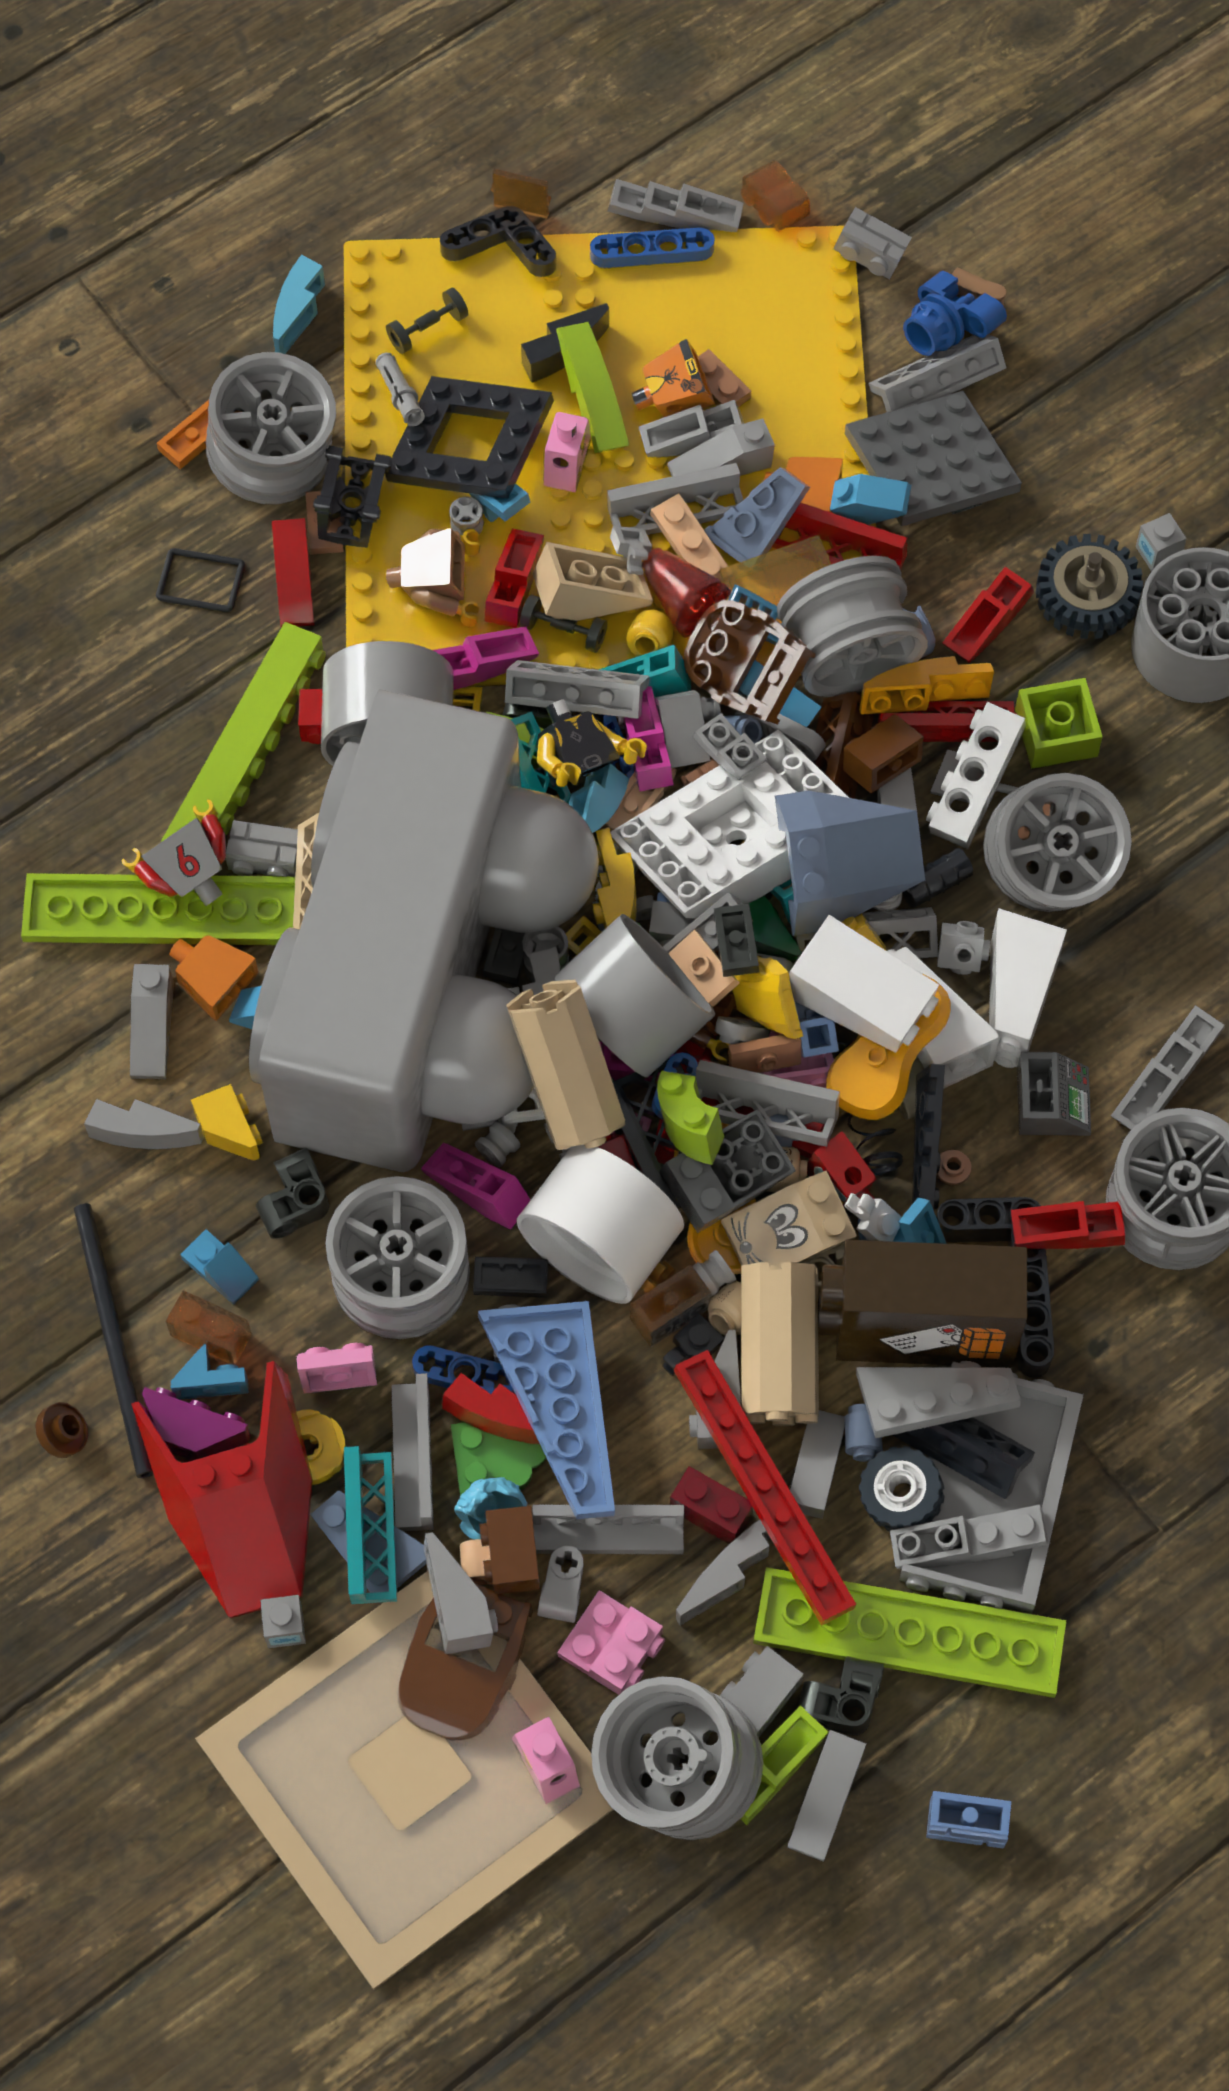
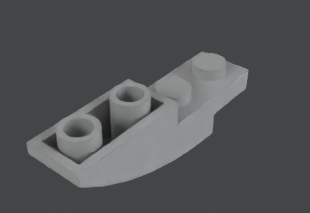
M1040 1504L971 1519L959 1516L890 1530L895 1567L897 1569H902L903 1563L920 1568L974 1563L1015 1556L1014 1551L1049 1545L1043 1509Z

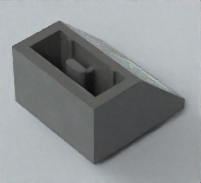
M1021 1052L1017 1066L1019 1135L1091 1136L1089 1067L1057 1052Z

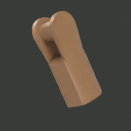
M958 267L954 270L952 275L958 278V295L965 296L971 293L976 300L986 293L1000 301L1004 306L1003 299L1006 296L1004 286L984 280Z

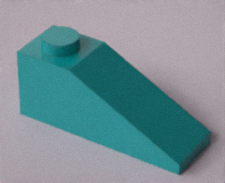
M675 645L599 669L648 675L649 686L652 687L654 697L691 691V679L686 673L684 659Z

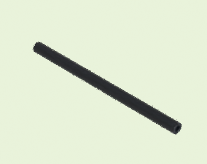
M84 1203L74 1207V1213L136 1477L147 1478L154 1475L131 1405V1403L138 1402L92 1205Z

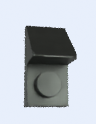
M749 904L713 908L723 977L758 973L759 963Z

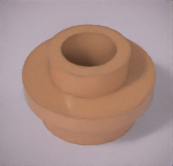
M948 1150L940 1155V1170L936 1175L942 1182L948 1185H959L969 1178L971 1162L964 1153L957 1150ZM955 1162L959 1164L960 1168L953 1171L948 1168L947 1164Z

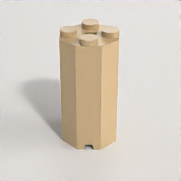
M576 980L551 981L543 984L542 988L544 991L534 995L532 989L520 993L506 1006L555 1148L563 1150L583 1144L588 1149L601 1146L606 1142L605 1136L610 1135L613 1131L625 1125V1118L581 987L577 984Z
M759 1262L741 1266L742 1409L751 1424H764L765 1419L772 1421L773 1426H794L795 1423H818V1268L815 1264L781 1262V1265L770 1266V1262Z

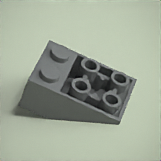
M758 1109L722 1129L724 1139L713 1165L696 1161L681 1153L667 1161L660 1170V1174L697 1233L727 1217L796 1172L793 1164Z

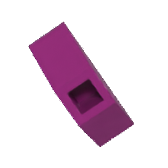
M145 1387L142 1392L154 1425L173 1454L193 1461L234 1449L249 1442L251 1434L248 1424H245V1420L236 1414L225 1412L223 1416L212 1412L211 1407L203 1402L191 1400L190 1403L176 1399L177 1395L160 1387H157L156 1391Z

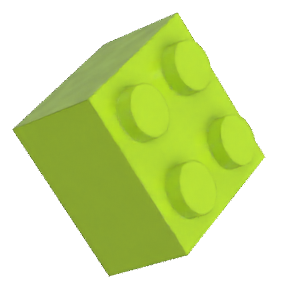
M1086 678L1019 690L1015 712L1017 715L1025 718L1026 727L1022 737L1031 769L1098 757L1102 733Z

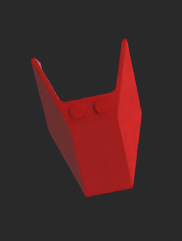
M275 1361L267 1363L258 1439L253 1443L187 1463H181L176 1460L155 1427L149 1410L140 1402L131 1403L168 1520L228 1617L231 1619L261 1610L262 1599L299 1595V1598H302L313 1478L288 1375Z

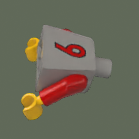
M207 800L209 809L203 813L199 812L195 805L193 811L197 818L144 855L138 849L133 848L132 850L137 854L136 860L133 863H128L123 858L122 864L135 873L147 888L168 897L178 894L183 897L194 889L205 906L216 900L223 894L211 877L222 870L221 864L226 859V841L224 830L218 820L217 810L212 801Z

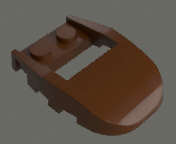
M723 600L710 606L701 616L687 642L684 652V666L689 678L697 686L709 692L713 700L778 725L780 719L777 717L809 658L814 659L816 654L789 628L765 612L749 608L745 604L733 600ZM769 633L778 637L779 640L746 699L737 692Z
M475 1584L486 1597L488 1610H495L498 1632H494L493 1635L508 1640L497 1669L494 1672L426 1645V1641L437 1618L433 1597L419 1619L408 1648L398 1685V1703L407 1720L418 1728L450 1740H466L483 1732L499 1710L500 1702L506 1692L511 1690L515 1681V1673L526 1641L524 1633L528 1617H532L533 1613L530 1603H523L503 1594L495 1595L494 1591Z

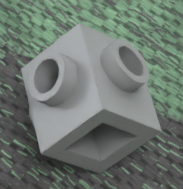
M959 921L957 924L942 923L937 967L950 968L952 972L957 974H970L972 971L980 972L981 960L988 961L990 940H984V928L978 927L976 923L970 921Z

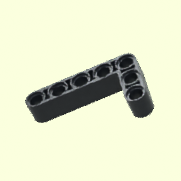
M1028 1197L946 1200L940 1205L936 1218L946 1242L1008 1241L1009 1247H1016L1011 1210L1041 1205L1036 1200ZM984 1215L992 1216L996 1219L997 1223L992 1225L985 1224L980 1220V1217ZM953 1216L958 1218L961 1223L952 1226L943 1219ZM1029 1248L1035 1252L1036 1256L1027 1258V1282L1036 1284L1039 1290L1036 1292L1027 1291V1317L1033 1316L1038 1318L1042 1325L1032 1327L1027 1323L1025 1324L1017 1350V1363L1024 1375L1038 1378L1046 1374L1050 1368L1054 1356V1340L1046 1249ZM1038 1351L1044 1356L1045 1360L1041 1362L1032 1361L1027 1356V1353Z

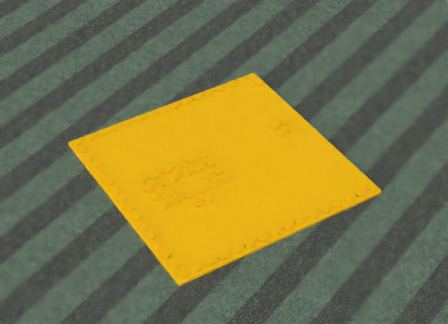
M844 226L738 229L737 232L710 230L715 238L714 253L707 260L601 268L592 263L590 259V243L599 235L617 233L543 235L556 252V270L551 275L545 277H538L530 273L506 242L459 261H450L442 257L440 253V238L345 242V457L351 456L375 461L377 453L392 457L408 425L404 422L401 412L393 406L391 401L392 395L379 369L376 367V359L382 353L388 352L395 356L408 385L414 388L418 395V403L431 376L552 392L554 399L552 407L515 483L528 493L530 503L507 521L498 517L493 522H490L483 514V530L478 538V542L481 544L480 551L474 556L465 554L464 600H460L459 604L463 605L467 601H475L479 605L480 610L478 614L466 612L468 615L475 616L478 619L477 624L473 627H467L461 623L459 614L450 616L416 604L402 589V586L390 588L386 579L387 569L401 566L402 548L416 541L429 529H450L451 518L449 511L451 504L458 498L471 497L470 494L387 482L384 474L377 506H380L381 516L377 523L373 522L368 547L346 545V648L366 642L396 641L436 650L463 645L465 638L468 636L514 629L484 621L485 603L494 582L495 568L512 528L544 535L540 556L546 542L621 556L616 553L610 539L613 526L607 509V490L672 477L667 465L669 461L678 457H647L639 426L664 417L655 404L639 411L633 400L632 392L648 385L643 373V367L685 339L689 341L698 356L708 349L712 351L751 390V399L739 407L743 421L748 423L764 419L775 444L771 468L740 476L739 487L743 500L750 495L754 488L764 481L766 472L774 473L780 467L786 469L788 459L791 457L842 458V479L858 474L869 475L844 434L846 424L868 418L856 261L843 258L839 252L833 249ZM530 238L520 239L518 242L521 244H530L534 241ZM701 241L696 242L698 247H704ZM663 242L659 247L664 251H673L677 246L672 242ZM683 242L682 249H687L686 242ZM633 244L628 247V250L633 254H639L645 248L642 245ZM622 246L618 247V254H622ZM606 248L600 249L602 254H608ZM451 287L455 288L466 303L468 316L457 321L449 312L440 317V321L422 332L417 330L408 335L412 343V349L403 354L399 353L387 335L386 325L397 320L404 329L414 325V320L433 309L438 311L445 307L442 293ZM607 303L609 306V328L597 341L613 385L629 445L619 449L595 453L591 439L576 493L544 486L545 447L555 414L562 412L581 416L576 393H571L566 368L531 383L522 364L521 344L546 336L547 323ZM713 405V406H710V407H707V408H703V410H707V409L716 407V405ZM452 413L433 454L487 461L506 420ZM560 458L561 467L569 465L565 459ZM345 466V484L348 486L349 480L354 478L351 475V467ZM371 470L367 477L361 480L365 484L364 488L370 485L373 472ZM733 493L719 496L715 503L723 507L736 505ZM349 497L345 499V505L349 508H356L361 505V501L357 498ZM695 501L687 503L693 514L700 513L704 508L703 505ZM631 515L619 518L621 527H635L640 521ZM357 519L356 524L351 526L353 535L360 538L361 523ZM719 520L701 523L700 525L705 530L708 526H713ZM876 523L870 524V526L876 527ZM784 527L779 539L792 542L800 539L797 531ZM662 532L650 534L647 536L652 548L649 558L642 560V569L653 599L651 606L599 616L598 618L607 620V630L603 643L597 653L585 648L588 635L576 631L572 634L551 627L550 622L538 618L534 627L531 630L528 629L539 652L538 657L530 662L599 670L635 658L637 656L629 649L626 636L633 619L645 610H657L669 617L674 628V635L670 646L675 645L684 659L687 642L701 616L713 604L728 600L735 584L778 606L780 599L788 589L813 572L827 566L771 548L757 570L750 571L713 543L732 571L733 576L732 579L703 594ZM821 539L810 543L812 549L817 552L831 549L829 542ZM855 550L841 553L844 560L862 557ZM534 579L528 597L530 595L540 597ZM541 605L540 612L545 613L543 605ZM596 617L579 620L577 625L590 629ZM765 641L755 660L765 666L776 645ZM506 673L470 686L506 685Z

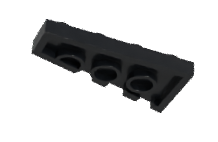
M930 1064L916 1075L912 1204L917 1198L930 1200L933 1210L937 1209L939 1205V1188H935L936 1174L939 1173L941 1162L938 1149L942 1127L941 1112L945 1065Z

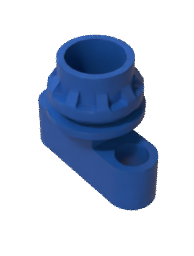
M940 271L918 288V297L921 302L915 305L912 309L911 317L904 322V334L914 350L922 355L930 356L936 351H946L958 344L964 337V330L979 338L986 337L1006 321L1007 313L1000 301L986 293L976 300L971 293L960 298L957 297L959 292L958 278L948 272Z

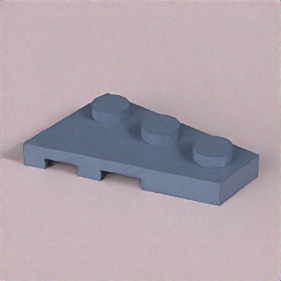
M780 467L754 488L747 498L736 507H731L723 514L724 517L713 526H708L704 531L713 543L750 571H756L810 487L788 470Z
M338 1490L310 1515L348 1563L345 1493ZM364 1506V1514L375 1523L380 1516ZM385 1521L384 1524L380 1527L385 1533H386V1521ZM364 1522V1531L366 1533L371 1527ZM395 1527L398 1588L427 1563L423 1549L424 1545ZM377 1532L365 1543V1551L375 1559L387 1549V1541ZM386 1558L381 1565L388 1570V1560ZM366 1559V1570H367V1569L372 1565V1563H370V1562ZM376 1569L366 1580V1587L370 1593L389 1592L388 1578L380 1570Z

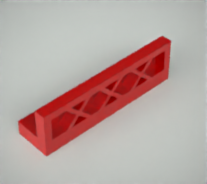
M803 503L798 505L785 525V528L797 531L800 539L787 542L779 539V535L771 547L825 566L844 561L841 553L849 550L858 551L862 557L868 555L888 557L896 561L900 570L907 557V537ZM821 539L829 542L831 549L817 552L812 549L810 543Z
M928 701L926 711L878 713V722L885 721L896 714L923 736V742H962L963 740L968 742L974 731L970 729V724L978 709L983 711L986 703L989 702L1014 713V701ZM986 737L981 740V742H998L993 737Z

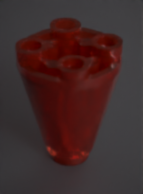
M661 548L650 551L648 559L642 561V568L645 570L644 573L674 629L684 638L692 635L701 616L710 606L719 601L727 600L731 594V589L721 579L669 551H663Z

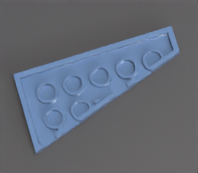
M589 1301L478 1311V1318L576 1519L614 1516L615 1506Z

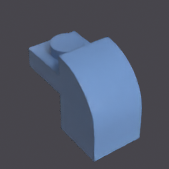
M795 1002L800 1028L803 1032V1037H800L801 1057L805 1058L839 1051L834 1021Z

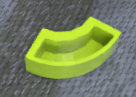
M661 1071L657 1084V1093L664 1126L669 1139L686 1156L696 1161L713 1165L724 1139L718 1108L706 1105L701 1101L696 1076Z

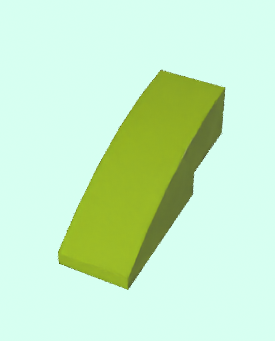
M801 1705L761 1745L763 1756L761 1783L753 1803L743 1817L740 1818L746 1825L786 1784L829 1733Z

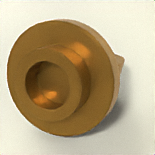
M666 1260L663 1262L659 1261L641 1288L651 1296L655 1297L657 1294L665 1296L669 1291L665 1282L672 1277L676 1269Z

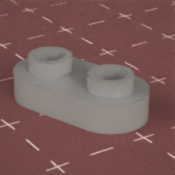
M723 1016L718 1017L714 1029L716 1033L720 1034L719 1040L728 1044L767 1038L771 1031L750 1019Z

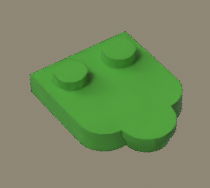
M465 1422L451 1424L460 1496L470 1488L473 1482L479 1479L484 1480L504 1477L506 1480L512 1481L519 1485L520 1490H523L532 1479V1468L540 1466L546 1459L540 1444L505 1439L484 1432Z

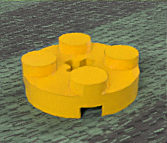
M300 1410L297 1411L303 1441L310 1439L312 1444H319V1447L314 1450V1454L307 1456L313 1478L312 1485L330 1479L342 1469L346 1443L343 1431L334 1419L320 1414L319 1411Z

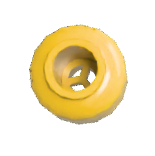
M657 610L640 612L633 619L628 629L626 639L629 649L638 657L670 646L674 635L673 624L669 617Z

